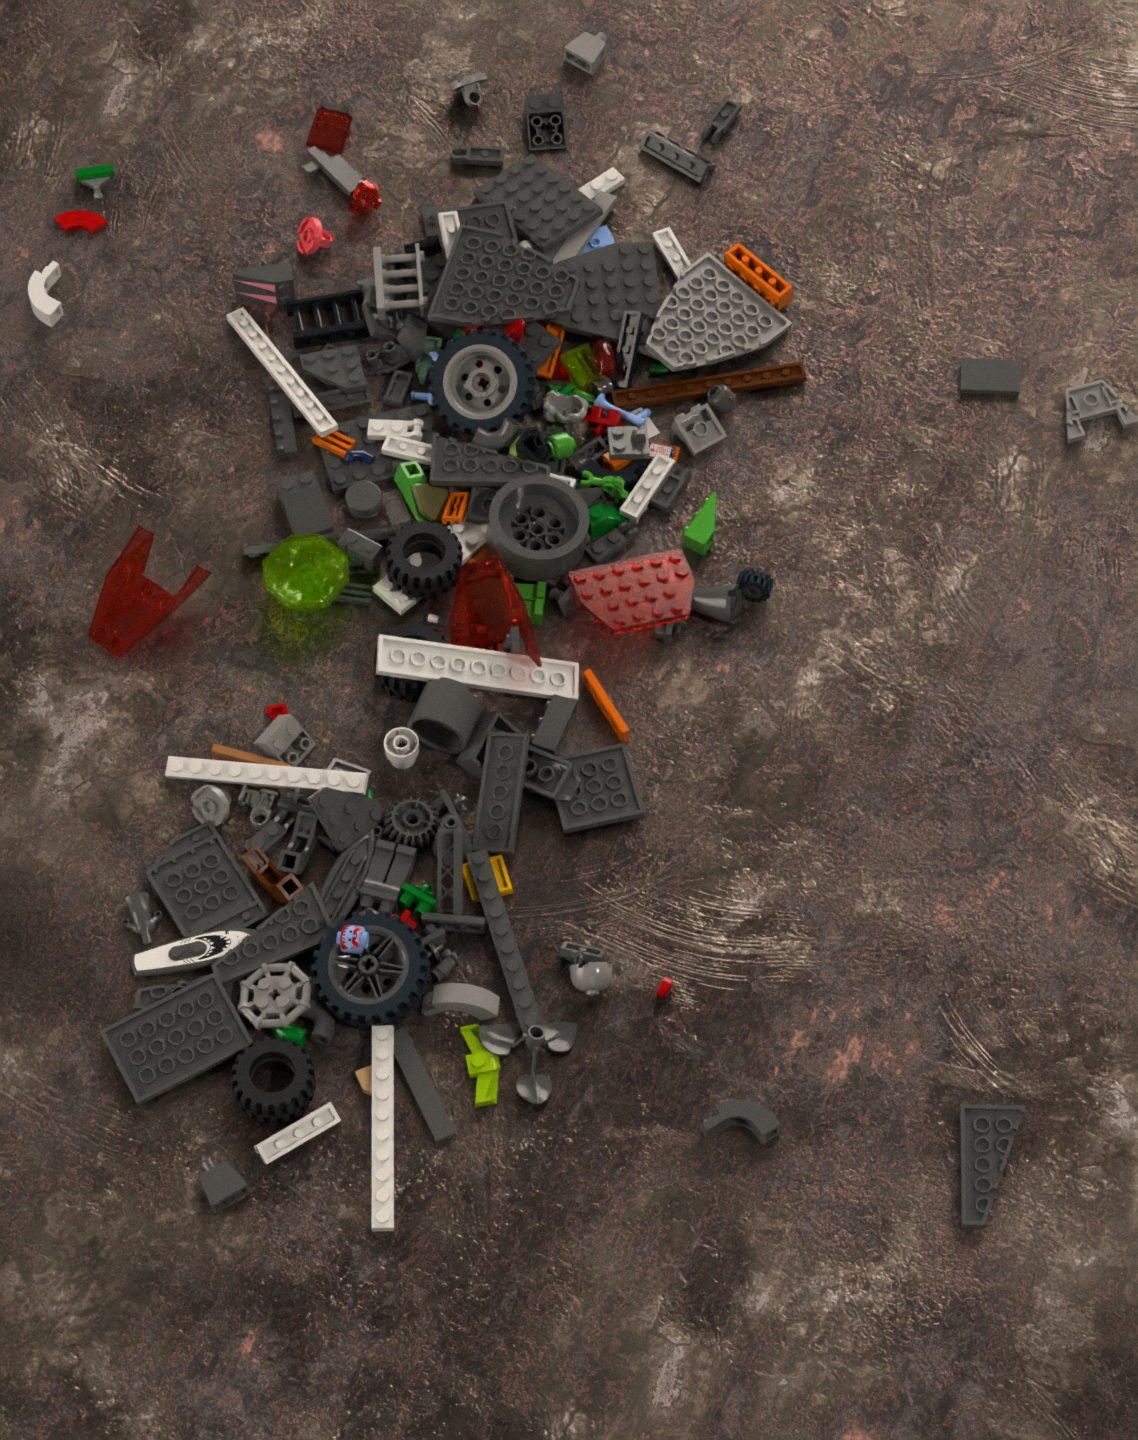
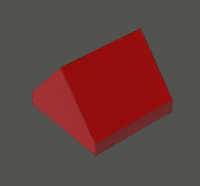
M563 356L559 357L551 379L570 381L572 363Z

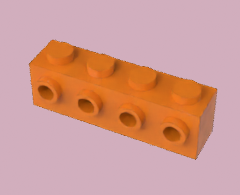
M739 242L725 252L724 266L777 311L792 301L793 286Z

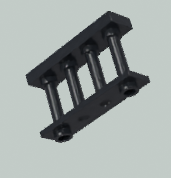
M362 289L287 301V315L294 316L297 331L292 332L295 350L326 345L327 343L332 344L371 337L366 320H362L359 304H363ZM351 306L354 322L343 323L340 307ZM332 309L335 325L324 327L321 311ZM313 312L316 328L305 330L302 314Z

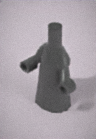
M147 892L133 893L124 900L133 923L130 922L129 918L122 919L121 923L123 928H130L134 933L141 934L144 946L148 947L152 945L150 932L155 928L156 922L162 919V912L160 910L154 911V917L151 918L149 894Z

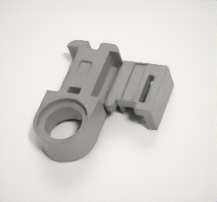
M244 784L238 798V804L241 806L245 804L251 806L250 822L254 829L261 830L270 822L273 803L275 800H279L278 793L267 789H261L259 793L258 791L248 789L247 785ZM257 816L265 817V821L262 823H256L254 819Z

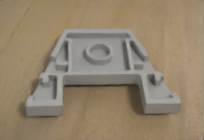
M1103 379L1067 388L1065 391L1068 444L1085 439L1086 434L1081 422L1117 414L1123 429L1138 426V415L1135 416L1129 410L1130 407L1124 405L1119 400L1118 395Z

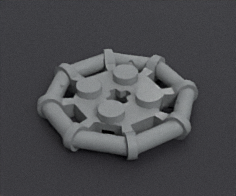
M292 961L277 964L263 963L261 964L262 967L246 980L240 982L241 990L237 1011L239 1014H243L257 1030L284 1027L286 1029L303 1012L310 1009L313 979L303 973L296 966V963ZM270 972H284L283 976H272ZM294 975L300 982L294 984L291 981L292 976ZM259 980L257 986L253 985L255 982ZM302 991V998L298 1000V992ZM249 992L254 994L253 1001L248 1002ZM275 993L281 994L275 1000L271 997ZM290 1007H291L292 1009H293L294 1007H296V1008H295L293 1011H291L287 1016H285V1015L288 1013L287 1010H288ZM257 1009L261 1011V1014L257 1017L252 1011ZM270 1017H280V1019H268V1018H270Z

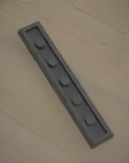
M405 1026L394 1030V1057L435 1143L438 1144L455 1137V1129Z

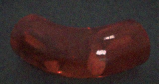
M605 339L597 340L592 347L597 374L608 375L616 372L611 344Z

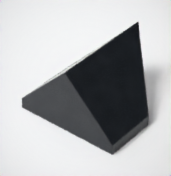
M537 426L525 428L516 442L517 457L524 461L530 460L546 465L553 455Z

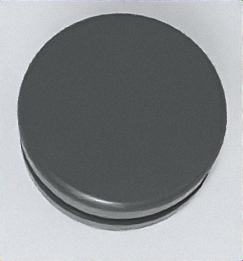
M370 481L353 483L345 493L346 509L350 515L358 519H369L376 516L382 508L380 488Z

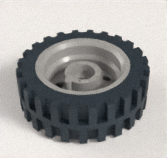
M474 329L466 334L462 332L457 335L456 339L448 340L446 342L447 346L444 349L440 348L437 352L439 354L437 360L432 361L433 371L432 374L429 373L428 377L431 380V387L428 388L429 393L433 397L432 404L438 409L440 417L444 418L451 427L473 436L478 427L490 432L499 430L506 417L521 423L525 419L524 415L527 411L530 412L532 409L531 403L533 399L536 400L537 396L535 394V386H538V380L535 379L536 369L531 363V357L524 351V348L510 337L487 329L480 331ZM477 361L483 362L481 368L476 367ZM497 366L501 367L502 369L501 373L499 374L495 373V369ZM463 374L468 375L467 381L462 380ZM483 380L489 382V385H486V389L481 386ZM499 386H504L506 391L500 393L498 391ZM467 393L472 394V399L470 401L466 399ZM486 399L491 401V405L488 407L484 405Z

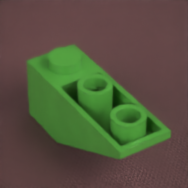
M417 460L400 463L393 478L418 523H423V520L430 522L425 515L419 512L412 491V487L427 483L422 468Z
M713 492L710 498L705 499L700 512L695 513L690 526H686L682 532L683 546L703 556L714 542L715 492Z

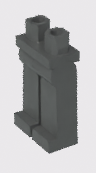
M377 839L376 849L367 877L359 892L360 911L375 906L379 907L378 912L380 910L386 911L390 916L393 911L397 912L398 900L402 894L401 887L404 883H408L417 862V849L398 844L396 849V843Z

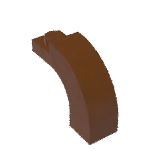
M257 844L239 857L251 872L250 876L267 894L279 902L287 903L305 889L292 872L285 874L277 870V867L268 859Z

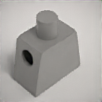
M588 32L582 33L564 47V60L593 76L606 57V35L602 32H599L596 36Z

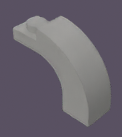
M462 983L434 985L432 992H428L426 996H423L421 1013L425 1016H430L443 1011L455 1010L469 1013L483 1021L498 1016L500 997L487 989Z

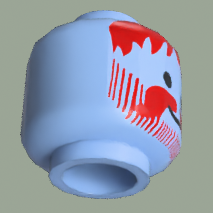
M345 925L341 932L338 931L336 943L340 944L341 950L345 953L361 954L364 949L368 948L369 932H366L362 926Z

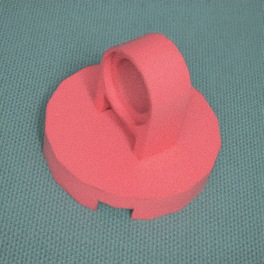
M304 218L299 226L298 234L301 235L300 241H297V247L302 254L312 255L319 247L329 248L334 240V236L330 232L322 229L318 218Z

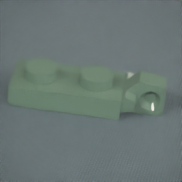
M426 336L424 349L417 357L415 364V373L419 374L418 384L426 385L429 373L432 374L433 366L431 364L433 359L428 353L438 352L442 348L443 338Z

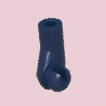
M362 449L348 450L344 458L345 461L352 464L356 458L370 465L375 461L374 455Z

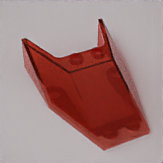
M141 525L138 526L105 577L88 634L90 639L117 658L122 657L167 620L212 574L205 568L196 565L177 595H172L144 574L155 533Z
M496 554L462 565L448 622L451 645L479 649L503 643L506 640V634L510 632V628L519 627L520 638L525 643L526 653L538 667H541L542 663L525 601L500 555Z

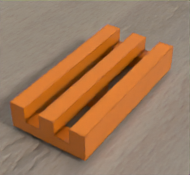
M337 431L323 437V439L331 442V444L320 439L321 437L317 432L316 436L312 437V443L343 458L347 455L346 452L352 450L356 445L355 440ZM336 446L342 447V448L346 449V451H344V450H342V449H340V448H338V447H336Z
M450 492L441 519L443 524H447L448 521H450V524H455V521L458 524L463 523L469 505L470 492ZM458 497V498H457V501H456V503H455V505H454V510H453L452 516H450V513H451V510H452V507H453L455 498Z

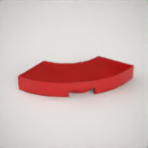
M69 211L55 217V222L66 233L72 230H85L95 234L108 226V221L105 218L90 211Z

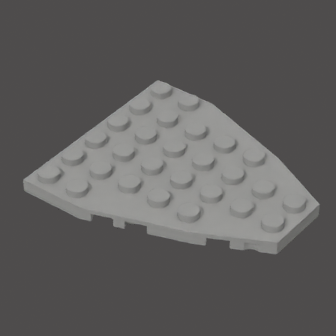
M708 252L682 271L679 280L674 284L671 293L667 296L656 315L645 348L674 372L712 365L764 348L789 330L792 322Z

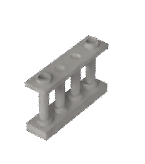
M415 243L416 253L389 256L381 253V246L373 247L378 320H386V312L389 309L420 307L421 316H425L424 308H428L427 296L423 297L421 262H425L424 250L420 251L419 243ZM416 261L417 268L392 271L383 269V266H386L387 263ZM418 277V284L384 285V281L390 278ZM419 291V299L390 302L385 300V296H388V294Z

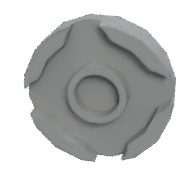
M485 72L463 77L464 79L460 80L461 82L459 83L458 80L451 82V90L453 92L461 90L464 101L468 106L475 107L479 105L483 100L479 84L487 81ZM471 93L477 95L478 101L476 103L470 100L469 96Z
M205 785L197 789L191 796L194 805L191 807L192 812L202 824L210 820L215 827L224 822L229 816L231 796L227 791L212 785Z

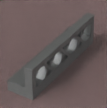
M658 130L646 131L639 146L642 150L699 183L704 181L708 170H715L717 165Z
M438 828L437 913H453V915H462L463 829ZM442 834H454V843L449 848L442 842ZM447 852L454 857V863L449 868L442 863V857ZM447 873L453 877V885L449 889L442 884V878ZM447 894L453 898V908L442 907V899Z

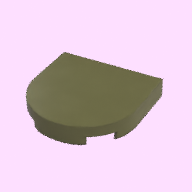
M426 483L412 487L419 512L425 515L431 522L442 521L441 519L450 495L448 486Z

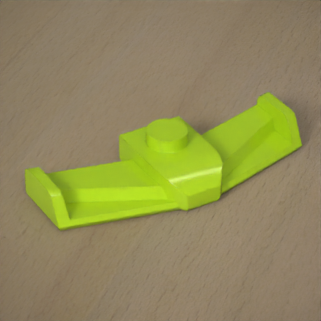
M479 1025L460 1027V1032L472 1053L466 1055L469 1078L477 1077L475 1107L497 1104L499 1070L501 1069L499 1057L487 1051L481 1043Z

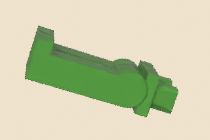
M486 578L485 583H474L473 596L483 597V600L472 599L471 612L482 614L483 620H488L489 617L495 620L542 626L546 582L538 581V585L504 583L498 580L492 581L491 578Z

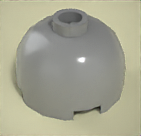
M588 962V964L582 965L581 968H579V964L569 966L571 982L579 991L586 992L587 996L599 995V991L606 989L611 983L613 975L612 963Z

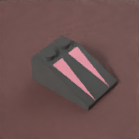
M289 261L232 271L236 298L273 306L286 305L287 301L296 299Z

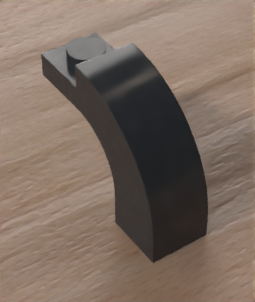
M590 459L577 469L578 482L588 480V478L582 477L583 471H589L594 477L602 479L605 476H620L625 481L624 490L631 492L637 484L638 478L640 479L647 469V460L637 459L622 470L610 471L600 467L594 460ZM591 485V486H589L588 488L601 487V486ZM605 492V496H611L609 493Z

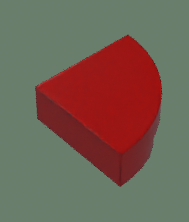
M286 703L266 707V712L273 721L278 715L288 714Z

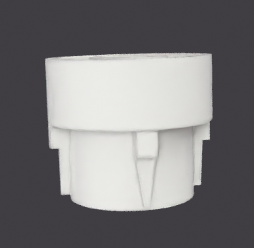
M398 727L389 731L384 738V751L387 760H390V763L398 769L406 770L411 767L419 754L417 734L406 727Z

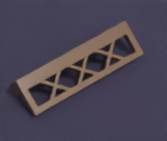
M214 744L211 749L212 760L292 767L291 764ZM248 785L259 789L275 791L278 794H281L282 789L274 787Z

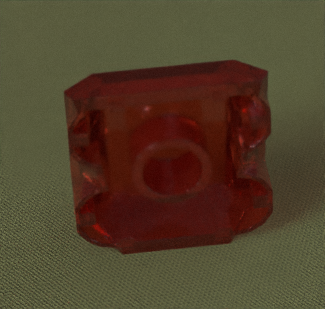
M323 106L319 107L306 145L340 154L345 147L346 137L350 136L353 117L348 112H340L324 108Z

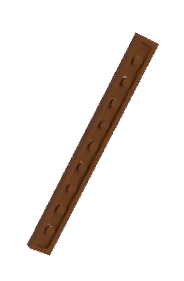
M802 361L611 391V397L614 406L625 410L708 397V391L715 385H726L735 393L806 382L807 376Z

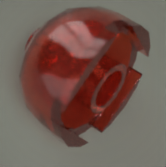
M365 177L359 181L352 195L354 203L349 204L348 212L357 216H368L375 209L379 210L383 200L380 199L381 192L375 182Z

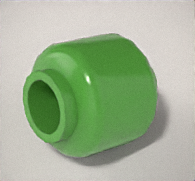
M566 432L549 436L546 445L553 452L551 458L561 460L570 457L575 448L573 437H570Z

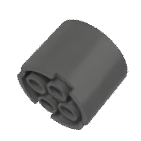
M440 677L436 681L429 679L425 684L407 727L417 734L419 743L432 750L446 754L460 753L465 749L482 711L483 701L480 696L475 697L468 691L469 686L454 679Z

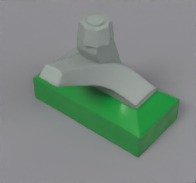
M108 164L75 169L77 183L94 189V200H102L103 194L100 188L114 178L113 165Z

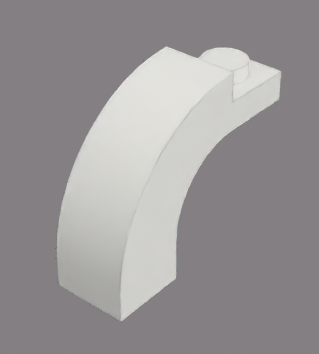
M55 261L46 266L42 273L35 270L28 283V295L33 313L40 321L50 327H53L63 316L61 302L47 294L49 289L61 277L59 263Z

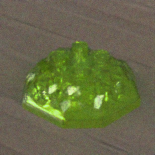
M318 533L290 535L262 561L263 586L265 590L280 604L294 612L321 610L329 606L334 600H337L343 589L350 582L348 555Z

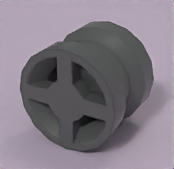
M605 375L600 377L599 381L590 383L591 390L596 398L602 393L606 395L614 391L610 379Z

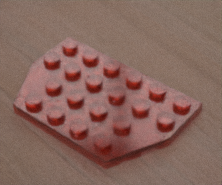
M681 548L567 573V579L580 608L584 612L588 611L593 615L595 621L603 625L612 635L689 618L695 577Z

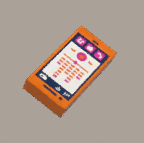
M649 441L650 459L646 460L651 462L658 452L675 460V463H677L680 447Z

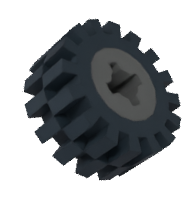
M753 568L741 570L736 584L740 585L737 589L742 590V598L746 597L745 600L751 599L752 602L757 600L758 603L769 599L774 584L770 575H766L764 571L761 573L759 569L754 571Z

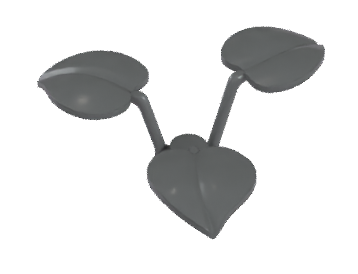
M553 1022L544 1025V1029L539 1025H533L528 1029V1033H523L518 1041H516L514 1030L507 1025H480L479 1037L481 1043L487 1051L494 1055H508L511 1047L515 1048L525 1040L528 1048L533 1050L531 1075H521L516 1082V1090L523 1099L533 1104L539 1105L544 1103L550 1096L552 1085L547 1075H535L537 1051L542 1044H547L549 1049L554 1052L562 1053L570 1050L575 1042L577 1023Z

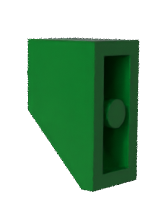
M598 504L588 508V533L591 539L603 535L615 527L617 528L620 523L626 521L624 516L619 514L618 507Z

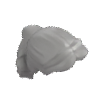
M554 390L547 392L541 403L544 409V418L547 421H559L563 424L582 421L588 409V402L578 395H560L559 392L556 393Z

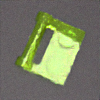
M589 343L561 354L559 357L579 390L589 386L593 381H599L600 377L604 375L608 377L607 372L601 368L593 355ZM581 354L585 355L596 374L593 375Z

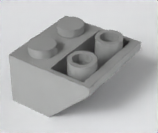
M292 714L278 715L253 743L265 758L291 764L292 767H296L316 745Z

